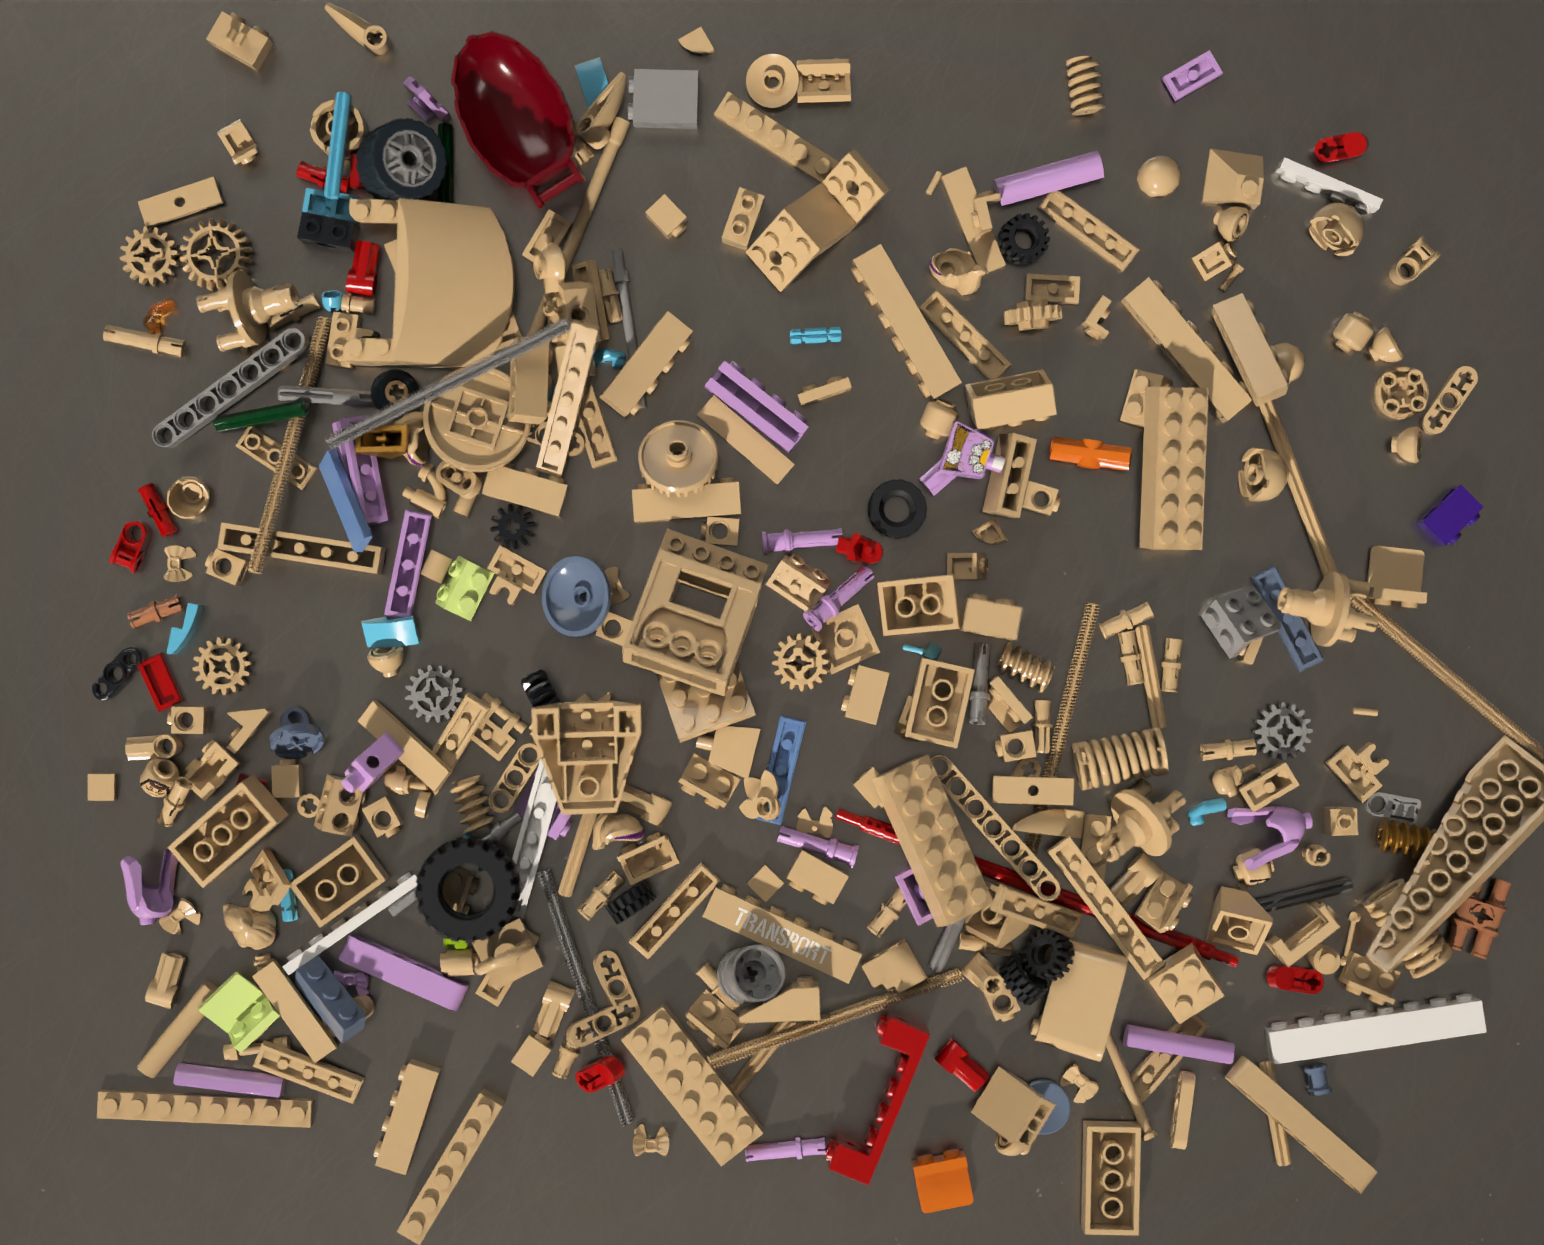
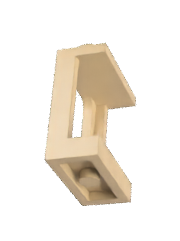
M1315 901L1309 902L1308 904L1317 914L1315 919L1285 942L1269 933L1264 943L1280 962L1288 967L1340 928L1335 921L1338 919V916L1329 905L1326 906L1323 902L1321 904Z

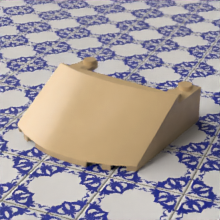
M399 198V200L350 199L349 212L354 220L360 223L398 224L393 339H350L343 348V361L355 366L468 367V364L472 366L471 363L475 365L474 361L478 363L477 360L481 362L480 358L484 360L483 357L487 359L486 355L490 357L489 354L493 356L492 352L494 353L497 347H500L506 325L510 321L515 289L512 255L509 251L505 231H503L494 211L489 207Z

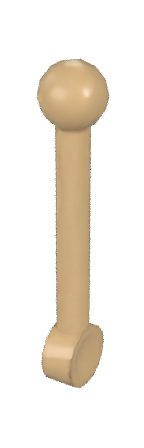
M1351 912L1349 915L1351 924L1344 955L1340 958L1342 966L1345 965L1350 953L1356 923L1361 919V915L1358 912Z

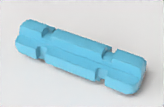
M826 327L805 328V331H801V329L790 330L791 344H801L803 341L805 343H824L827 340L840 342L842 339L841 327H830V329H826Z
M282 869L291 883V880H294L292 869ZM290 887L280 902L281 907H284V910L281 912L282 920L285 922L298 919V909L294 907V905H297L296 894Z

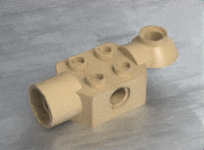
M557 243L548 245L541 254L535 255L533 261L534 273L537 279H543L545 300L543 302V311L548 318V326L550 327V323L553 326V322L556 324V320L559 323V319L562 321V317L565 319L566 316L571 325L574 320L599 327L594 287L590 282L583 281L564 283L568 269L566 256ZM569 331L564 333V335L561 334L558 338L555 337L552 341L549 340L551 349L556 354L558 377ZM599 332V335H598V339H597L596 347H595V350H594V354H595V352H596V350H597V348H598V346H599V344H600V341H601V340H600V332ZM594 354L588 377L596 375Z

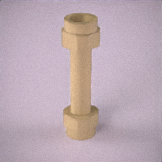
M288 1036L275 1037L273 1041H269L290 1049ZM262 1042L250 1044L242 1053L235 1049L232 1043L224 1045L225 1061L239 1060L241 1056L258 1054Z

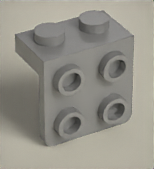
M1248 586L1215 599L1201 615L1229 659L1238 656L1250 642L1273 634L1281 628L1280 622L1254 586Z

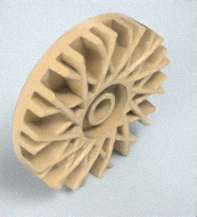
M685 420L668 421L654 427L643 438L638 451V462L642 478L645 477L647 485L651 484L652 490L656 487L659 489L660 494L666 492L668 497H670V493H676L677 497H680L681 493H683L684 497H687L689 491L694 490V494H696L697 488L702 491L706 482L710 484L711 479L715 478V470H718V448L714 438L704 427Z

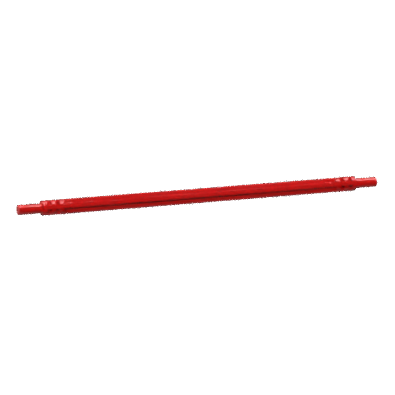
M838 809L836 819L860 827L859 830L900 845L892 825L866 815L861 817L843 809ZM974 856L982 876L1038 896L1018 872ZM1043 882L1040 886L1041 893L1046 896L1054 894L1056 886ZM1060 888L1057 898L1051 900V902L1097 918L1082 897L1073 892ZM1129 914L1145 937L1180 950L1193 943L1204 959H1214L1236 967L1239 957L1215 949V945L1174 930H1168L1160 934L1135 918L1134 915Z

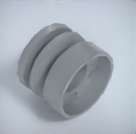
M751 945L728 952L720 961L717 970L718 985L722 993L731 1001L740 1004L769 1000L777 995L783 987L785 979V968L779 954L772 948L764 945ZM748 972L749 977L745 979L743 974Z

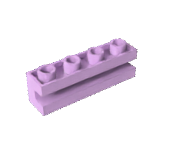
M724 360L715 375L705 384V388L783 450L790 453L809 429V426L805 424L807 419L796 410L793 414L785 408L787 403L776 394L771 397L763 391L765 386L753 377L750 381L742 375L745 370L734 361L728 364Z
M369 415L342 418L340 421L332 423L333 432L337 434L336 431L340 432L339 429L343 431L342 428L345 429V426L349 428L348 424L350 426L351 423L355 425L354 422L357 424V420L361 422L360 419L363 421V417L367 419L366 416L369 418ZM354 437V440H348V443H342V446L339 445L336 448L368 526L378 525L388 521L377 457L355 453L356 438Z

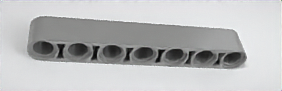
M296 328L285 330L160 422L152 432L154 442L158 446L168 448L180 445L279 372L284 366H287L306 352L310 346L309 335L305 331ZM295 334H299L301 337V344L297 348H293L290 344L291 337ZM276 349L280 354V358L277 363L272 364L269 361V355L271 351ZM255 365L258 369V375L255 379L251 380L248 377V369ZM234 381L237 385V390L230 396L226 391V387L229 382ZM209 397L215 400V407L211 411H208L205 407V402ZM190 412L194 417V422L191 426L187 427L184 423V417ZM169 428L172 431V439L166 443L163 439V432Z

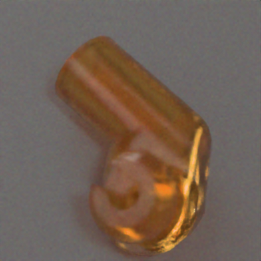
M171 297L149 307L143 320L144 327L147 328L149 333H158L162 328L159 322L162 315L177 309Z

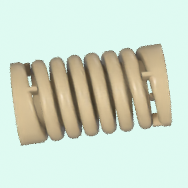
M1159 727L1142 730L1140 735L1137 732H1131L1129 736L1124 733L1119 738L1114 735L1109 740L1103 737L1099 742L1093 739L1089 743L1082 741L1072 744L1076 774L1082 791L1100 786L1098 765L1103 785L1109 786L1111 784L1107 759L1113 783L1119 784L1121 777L1117 757L1123 781L1129 782L1131 775L1127 754L1134 780L1141 778L1137 752L1144 778L1151 777L1148 757H1150L1154 776L1157 777L1169 773L1166 747ZM1088 768H1089V774H1090V778H1091V781H1089V782L1087 781V771H1086V769H1088Z
M1398 879L1385 885L1363 903L1371 918H1377L1375 923L1378 927H1382L1385 924L1390 911L1402 894V890L1406 885L1404 879ZM1436 929L1403 960L1405 961L1404 966L1406 969H1411L1409 972L1413 978H1419L1439 968L1451 958L1454 952L1445 942L1444 937L1439 934V930ZM1434 960L1431 964L1423 968L1427 963Z

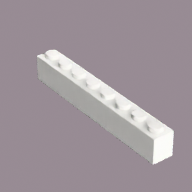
M1461 994L1456 996V1000L1446 1001V998L1430 999V1004L1420 1005L1419 1002H1408L1403 1004L1404 1008L1393 1009V1006H1381L1377 1008V1012L1367 1013V1010H1355L1350 1012V1016L1340 1017V1014H1328L1324 1016V1020L1314 1021V1018L1298 1019L1297 1024L1288 1025L1287 1022H1275L1271 1024V1028H1264L1268 1057L1273 1064L1486 1033L1482 1000L1473 997L1472 994Z

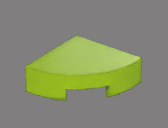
M443 937V945L446 949L454 947L456 949H464L470 945L466 941L459 940L454 942L450 940V937Z

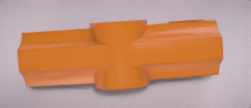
M1053 436L1049 460L1075 463L1077 466L1091 469H1101L1103 467L1129 471L1133 448L1104 444L1105 442L1098 440L1081 439L1080 441Z

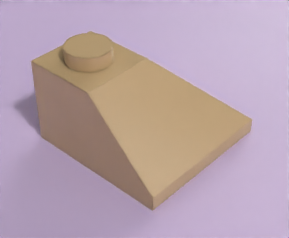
M1210 148L1202 202L1232 207L1239 206L1252 210L1256 209L1261 202L1264 182L1263 156Z
M984 880L994 900L999 886ZM991 905L967 916L962 929L996 947L1002 948L1026 931L1030 924L990 910Z
M1221 886L1214 901L1205 942L1219 947L1258 955L1273 924V918L1248 892Z

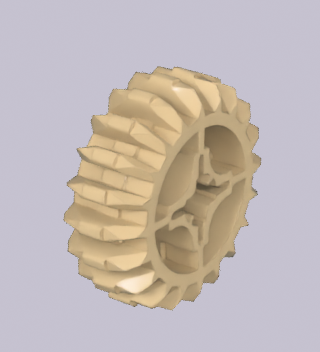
M210 218L208 220V227L204 222L200 221L198 222L199 231L191 227L189 230L194 235L191 238L186 235L183 236V239L188 242V246H180V250L187 253L180 256V261L189 263L184 265L182 269L185 272H191L188 277L191 281L198 279L197 285L199 287H203L206 284L207 289L213 291L215 284L218 289L224 287V282L227 284L230 273L236 271L249 273L244 264H252L253 260L246 257V255L253 253V249L244 246L250 242V239L242 237L244 231L241 228L235 230L236 224L233 222L228 223L226 226V221L220 218L216 226L215 220ZM218 234L229 236L236 248L222 247ZM207 238V246L203 250L197 251L202 241ZM216 249L221 252L218 260L211 257V254ZM230 259H235L232 267L225 272L226 262ZM197 261L210 262L211 269L214 270L215 275L204 274L199 268Z

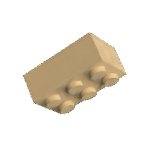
M1043 369L965 385L969 415L977 430L993 431L997 429V426L1006 424L1008 426H1018L1026 420L1044 421L1049 419L1051 415H1057L1053 384Z
M972 594L969 595V598L962 599L959 615L961 628L957 629V631L1017 640L1022 607H1016L1017 601L996 599L994 603L989 602L990 596Z
M358 834L292 881L291 889L321 928L389 879L390 876Z

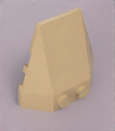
M619 701L558 702L531 708L532 736L562 815L617 813L627 775L641 735V705Z

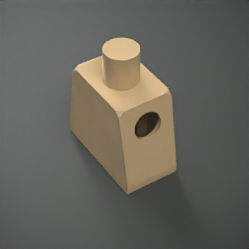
M728 725L717 729L715 735L706 733L698 736L696 747L711 751L708 762L748 779L761 728Z

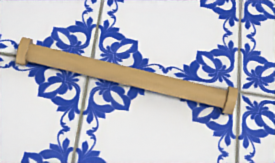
M1110 1030L1106 1048L1138 1124L1141 1127L1143 1133L1141 1135L1142 1140L1152 1139L1158 1134L1150 1125Z

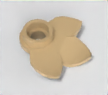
M765 770L761 779L756 777L744 778V787L748 799L739 806L741 812L750 819L761 817L764 820H773L777 818L781 806L777 798L779 786L774 774L769 770Z

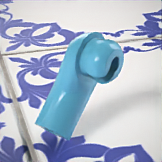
M1225 799L1206 800L1190 809L1188 813L1190 824L1193 826L1201 825L1205 822L1203 815L1225 811L1227 807Z

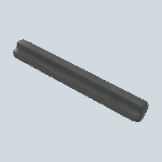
M1345 877L1255 900L1266 912L1352 892L1353 882L1351 878Z

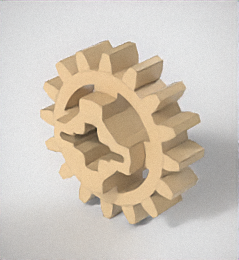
M147 226L143 228L142 234L136 229L133 230L135 237L132 239L126 236L125 239L129 243L128 246L120 247V249L126 252V255L119 257L121 261L127 262L123 270L126 272L132 271L129 277L133 280L139 277V283L145 285L147 280H149L151 285L156 286L157 279L165 283L166 274L174 276V272L171 270L172 266H179V263L174 261V257L180 256V252L173 250L177 243L174 240L168 241L170 235L166 232L161 235V230L157 227L154 228L152 233ZM154 239L159 240L165 249L157 248ZM139 243H141V245L135 251V248L138 246ZM150 251L156 254L150 257V261L145 259V256L150 255ZM163 262H165L163 267L159 270V267L162 265ZM135 264H142L146 273L140 272Z
M1046 299L1023 301L1016 304L1017 309L1004 311L1005 325H1019V331L1050 327L1049 321L1063 318L1062 305H1048Z
M803 632L798 633L796 638L791 634L787 636L788 643L784 640L778 643L782 650L777 649L773 652V654L778 656V659L772 661V665L779 667L774 674H782L781 683L789 681V689L791 690L799 685L800 691L806 690L807 685L810 689L816 687L815 681L822 683L825 680L821 674H828L830 672L825 667V664L830 663L831 659L824 656L829 649H821L820 646L823 641L820 639L814 642L813 634L808 635L806 639ZM795 645L793 654L786 657L788 650ZM809 647L815 652L816 655H814V654L809 650ZM801 657V660L810 663L802 666V663H797V661H793ZM817 667L815 674L808 678L810 669ZM787 668H789L795 674V676H793Z
M218 637L216 644L212 640L206 641L208 648L199 647L198 650L202 655L193 658L199 662V666L192 668L193 671H199L200 673L196 681L204 680L205 683L202 688L205 690L212 687V694H218L221 689L223 695H228L229 688L233 692H238L237 684L246 685L247 682L244 676L252 675L247 670V666L253 665V662L246 661L245 659L250 652H241L243 644L238 643L234 646L233 638H228L226 643H224L223 637ZM220 648L229 649L223 655L214 652ZM237 659L239 660V664H240V669H239V671L236 669V660H237ZM226 661L225 667L227 671H219L221 666L218 663ZM206 662L209 663V673L206 671ZM222 677H226L227 679L231 680V682L227 684L217 683L221 680Z

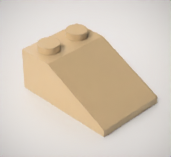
M955 574L896 579L877 583L883 636L961 628Z
M921 657L904 737L958 748L975 669Z
M812 976L797 977V981H791L784 985L777 995L769 1000L754 1002L740 1009L739 1023L820 1020L818 980L813 981Z

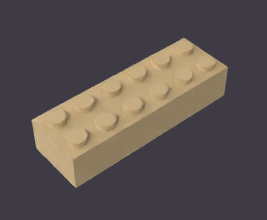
M1145 387L1139 548L1153 550H1202L1209 388Z
M929 755L915 758L872 778L936 926H949L992 905L993 899Z
M665 1002L623 1034L621 1038L623 1044L721 1167L764 1133V1126L742 1098L731 1088L730 1083L718 1068L714 1069L713 1067V1070H711L707 1054Z

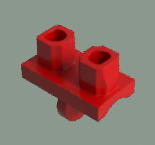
M853 533L852 538L839 536L836 552L848 555L847 559L867 565L868 563H877L882 559L883 547L873 539Z

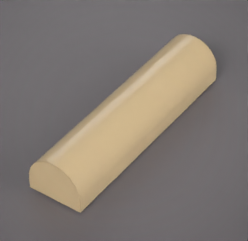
M700 862L628 942L649 959L721 881L720 878L704 863Z
M209 980L203 982L137 1065V1069L150 1078L157 1076L205 1015L199 1011L198 1007L218 987Z

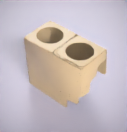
M905 939L861 963L871 986L875 987L878 991L886 988L888 992L894 989L901 993L927 978Z

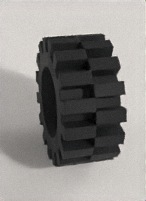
M1030 213L1018 214L1001 227L1002 231L998 234L1001 240L998 241V246H1003L1000 252L1002 255L1006 252L1008 255L1006 259L1008 261L1013 259V264L1018 265L1022 263V265L1032 263L1044 254L1043 252L1048 249L1049 246L1046 244L1050 242V237H1046V234L1049 233V229L1042 227L1045 222L1043 220L1038 222V216L1030 217ZM1018 230H1026L1031 234L1033 243L1030 248L1023 249L1017 245L1015 234Z
M643 880L609 902L605 908L617 925L642 910L657 897L647 882Z
M1044 929V931H1036L1037 935L1032 934L1030 936L1032 941H1026L1025 943L1026 946H1029L1028 950L1023 949V954L1027 955L1026 958H1023V963L1028 964L1025 966L1026 970L1030 971V974L1048 981H1056L1057 977L1063 978V972L1068 973L1070 971L1067 965H1073L1074 960L1070 959V956H1075V951L1070 950L1074 947L1073 944L1069 942L1070 939L1067 936L1053 930ZM1052 945V958L1047 964H1045V952Z
M1018 953L999 968V974L1004 979L1003 983H1006V989L1011 990L1013 997L1017 996V1000L1019 1002L1023 1001L1025 1005H1032L1047 992L1048 983L1047 980L1030 974V971H1027L1025 968L1028 964L1023 963V958L1027 956H1022Z

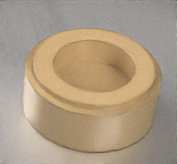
M424 790L420 792L415 807V816L426 818L432 798L431 792Z

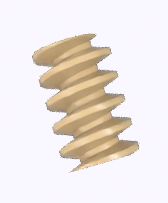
M1079 56L1066 60V65L1072 67L1067 70V76L1073 78L1069 80L1068 86L1074 88L1070 91L1069 96L1076 99L1070 104L1072 109H1076L1072 115L1092 114L1105 108L1104 104L1097 103V100L1103 98L1104 94L1096 93V89L1102 87L1103 84L1094 82V79L1101 76L1100 72L1093 71V68L1100 66V62L1092 61V56Z
M1007 642L996 667L998 665L1001 666V675L1010 670V679L1012 680L1019 674L1021 684L1030 679V688L1039 683V692L1042 693L1048 686L1056 665L1051 669V660L1049 659L1041 664L1042 656L1040 655L1031 660L1032 652L1029 650L1022 656V647L1018 646L1012 651V643Z
M481 775L453 782L457 786L450 790L452 794L460 795L454 800V804L463 805L457 810V814H466V817L460 821V824L469 825L463 831V834H471L490 828L492 826L488 824L495 819L494 816L485 815L491 810V807L482 805V803L488 800V796L479 795L485 789L484 785H476L482 779Z

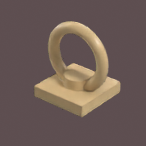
M521 917L506 924L501 931L491 935L490 938L483 941L481 939L475 940L472 943L481 960V963L475 967V973L477 975L487 973L495 990L544 966Z

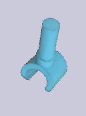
M931 642L927 649L906 643L903 646V650L919 653L931 660L938 659L942 652L940 647Z

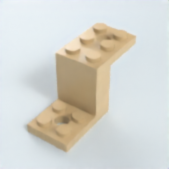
M854 148L839 162L822 183L784 208L750 246L746 254L781 292L791 284L814 258L849 234L890 189ZM852 181L858 185L859 191L854 189ZM775 251L781 255L782 260L778 259Z

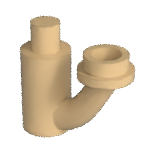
M424 463L418 477L422 478L423 482L429 480L433 487L434 495L419 487L414 490L407 486L402 496L410 499L411 505L439 519L447 505L445 489L436 478V473L433 471L434 464Z

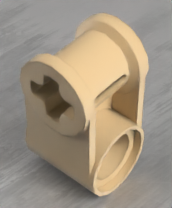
M1423 235L1413 242L1405 253L1391 266L1389 277L1394 284L1402 286L1411 282L1441 255L1439 251L1435 252L1424 241L1425 237ZM1401 265L1409 270L1408 278L1401 275L1399 270Z

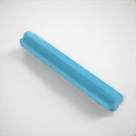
M337 92L335 98L324 196L328 199H339L352 98L350 93Z

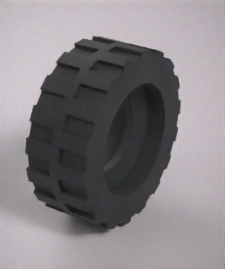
M893 479L884 482L875 489L868 502V517L872 526L880 534L889 538L900 539L912 535L922 526L926 518L927 505L925 496L910 481ZM893 496H902L910 504V514L902 522H893L884 513L886 501Z

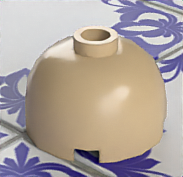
M1331 203L1322 207L1311 219L1310 223L1312 225L1309 228V233L1313 240L1324 250H1327L1328 246L1336 250L1334 255L1337 256L1353 254L1365 232L1364 221L1358 211L1353 206L1344 203Z
M1254 447L1247 450L1241 460L1245 462L1244 471L1239 470L1238 473L1239 488L1243 497H1248L1249 501L1257 502L1268 501L1277 497L1289 479V473L1282 457L1275 451Z

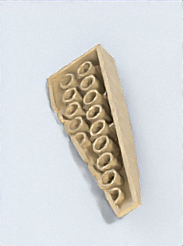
M1506 735L1469 771L1451 807L1444 815L1438 830L1434 833L1417 863L1411 878L1403 888L1402 894L1396 904H1394L1389 917L1367 952L1366 957L1386 974L1391 972L1465 902L1544 821V765Z

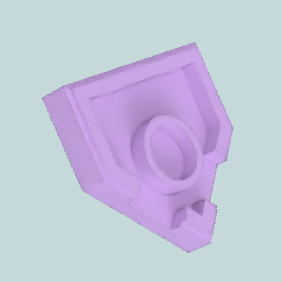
M408 77L403 82V85L413 97L407 104L427 124L435 116L442 123H448L451 119L449 112L441 104L437 103V100L424 86H419L414 78Z

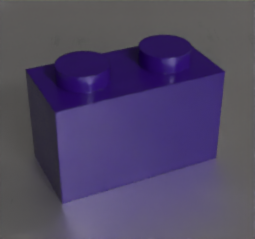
M1456 485L1416 524L1438 546L1452 545L1461 537L1460 531L1466 525L1469 527L1480 518L1479 512L1484 507L1462 485Z

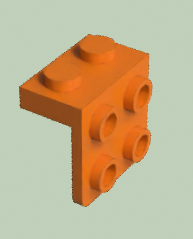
M952 1149L944 1151L942 1155L933 1156L932 1154L917 1157V1160H912L922 1212L931 1213L973 1203L974 1198L964 1150Z

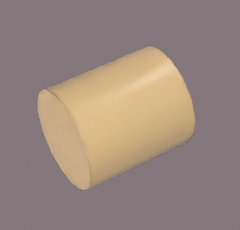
M431 549L420 574L442 584L453 559Z

